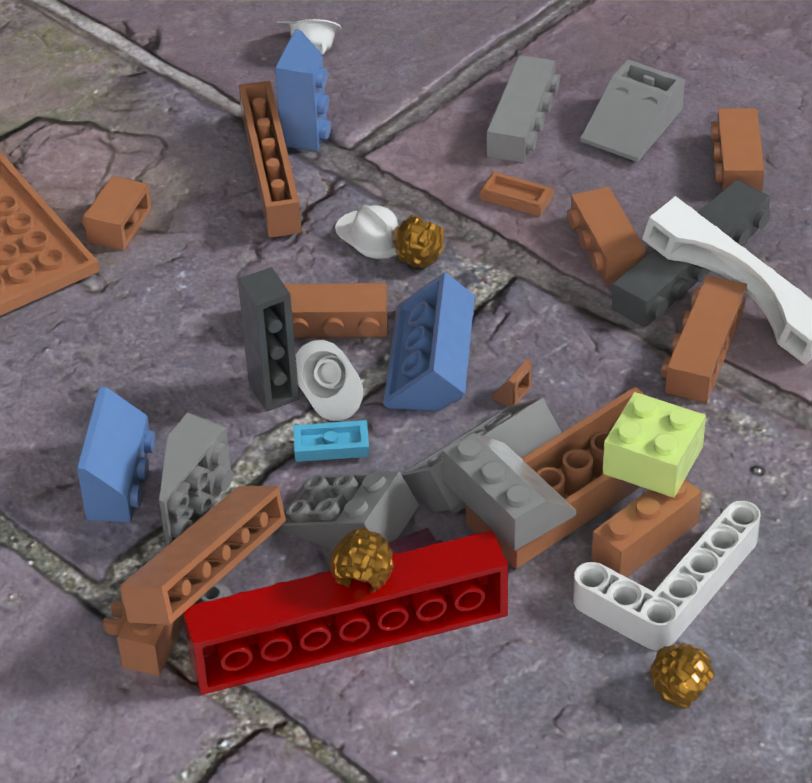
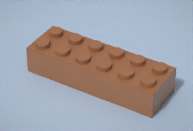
M638 388L630 389L522 458L524 462L576 509V516L516 551L494 532L505 559L513 567L518 569L640 488L638 485L603 474L604 441L633 393L637 392L645 395ZM466 505V526L476 534L492 530Z

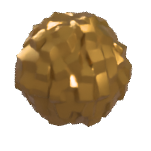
M410 215L399 226L395 227L392 242L396 248L395 252L399 256V261L408 263L414 269L419 267L427 268L439 259V254L444 251V228L439 225L421 221L420 217Z
M361 527L360 529L352 530V532L346 534L338 542L330 555L329 565L332 575L336 578V583L349 588L352 579L368 582L372 585L370 593H374L381 586L385 585L390 574L393 572V553L388 546L387 540L380 533L368 531L366 527Z
M684 642L679 645L664 646L657 651L656 658L650 667L649 675L652 679V686L664 702L675 707L681 706L688 709L692 705V701H696L701 695L699 692L702 693L714 677L715 672L710 664L711 659L702 648Z

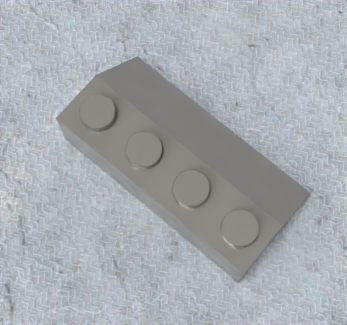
M543 397L510 405L402 472L401 475L412 494L433 513L448 510L450 514H454L464 509L466 504L443 482V449L472 433H476L504 442L522 459L562 432Z

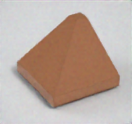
M526 359L492 395V400L506 406L518 404L532 387L531 360Z

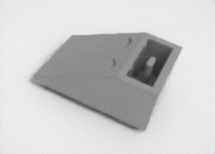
M627 60L612 76L581 136V142L638 162L683 110L685 79Z
M189 412L169 433L166 440L159 495L166 546L210 511L215 499L222 491H226L229 488L233 479L226 427Z
M399 471L335 475L318 474L306 481L298 497L288 506L285 513L286 522L278 530L333 550L346 534L352 532V530L366 527L368 531L380 533L387 540L388 546L391 548L419 507V504Z

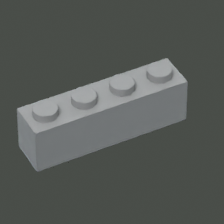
M518 56L487 130V157L525 163L529 151L535 150L537 131L543 130L545 112H550L552 106V93H557L559 89L560 74H555V60Z

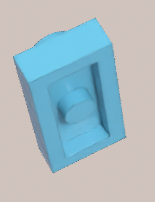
M367 420L293 425L295 462L369 457Z

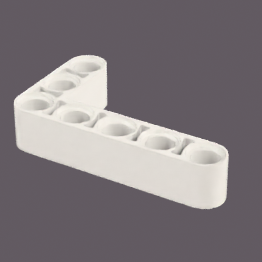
M748 501L731 503L654 592L600 563L586 562L581 564L574 572L573 603L576 609L648 649L658 651L664 646L668 647L674 644L755 548L758 542L761 517L759 508Z

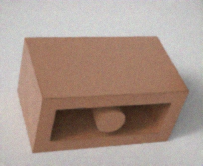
M111 176L104 188L99 190L97 198L91 207L87 208L83 214L82 225L86 230L87 242L124 251L152 209L148 184Z

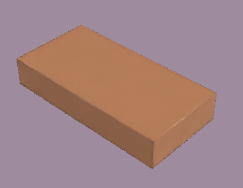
M493 171L480 189V200L541 217L553 199L554 189Z

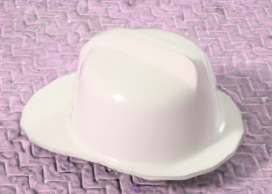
M320 19L276 22L277 25L290 29L291 37L295 30L302 31L322 54L331 49L335 33L342 29L338 23Z
M363 205L358 211L350 212L338 219L335 225L336 234L364 256L373 259H388L397 256L396 248L392 241L394 238L393 232L395 227L398 226V221L394 213L388 208L379 205Z
M313 340L303 345L295 355L298 386L314 410L322 418L330 421H344L352 417L360 408L363 399V385L349 358L334 343L326 340Z

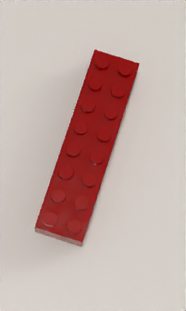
M493 530L392 554L393 572L390 574L385 585L381 586L374 593H370L372 585L368 582L352 579L348 588L336 583V578L332 575V572L327 571L287 582H279L247 592H239L235 595L207 602H199L190 606L183 613L189 659L200 694L204 695L508 616V563Z

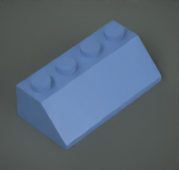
M446 272L396 306L383 403L388 409L440 411L452 402L459 401L466 392L475 295Z

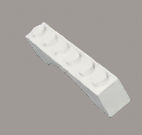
M676 196L649 217L642 240L668 260L687 262L704 267L722 275L728 280L747 284L746 293L766 315L774 331L777 344L804 365L812 359L811 298Z

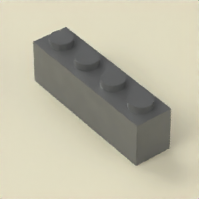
M270 267L238 279L248 382L266 412L299 400L291 297L285 285L273 268Z

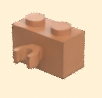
M112 602L110 605L112 616L120 618L110 619L104 617L103 625L106 633L118 635L117 641L122 668L160 676L183 628V614L170 625L128 623L123 603Z

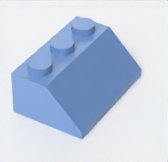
M295 30L275 67L279 119L287 147L319 151L323 140L329 138L331 131V121L327 120L326 115L329 108V95L325 94L328 70L323 68V54L302 31Z
M99 387L78 462L77 472L86 520L131 523L134 508H140L142 486L140 484L141 480H147L149 460L147 456L148 453H153L155 449V431L149 430L148 416L107 387Z

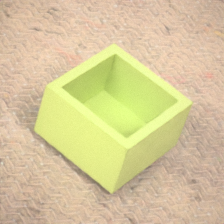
M634 392L604 441L603 474L675 498L703 448L706 415Z

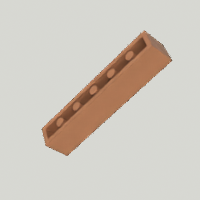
M271 81L240 84L241 115L268 237L302 233L299 198Z
M238 486L120 585L121 601L125 606L128 623L170 625L285 523L286 518L279 486Z

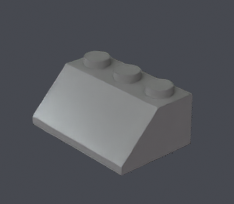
M472 433L443 449V482L514 551L576 516V509L504 442Z

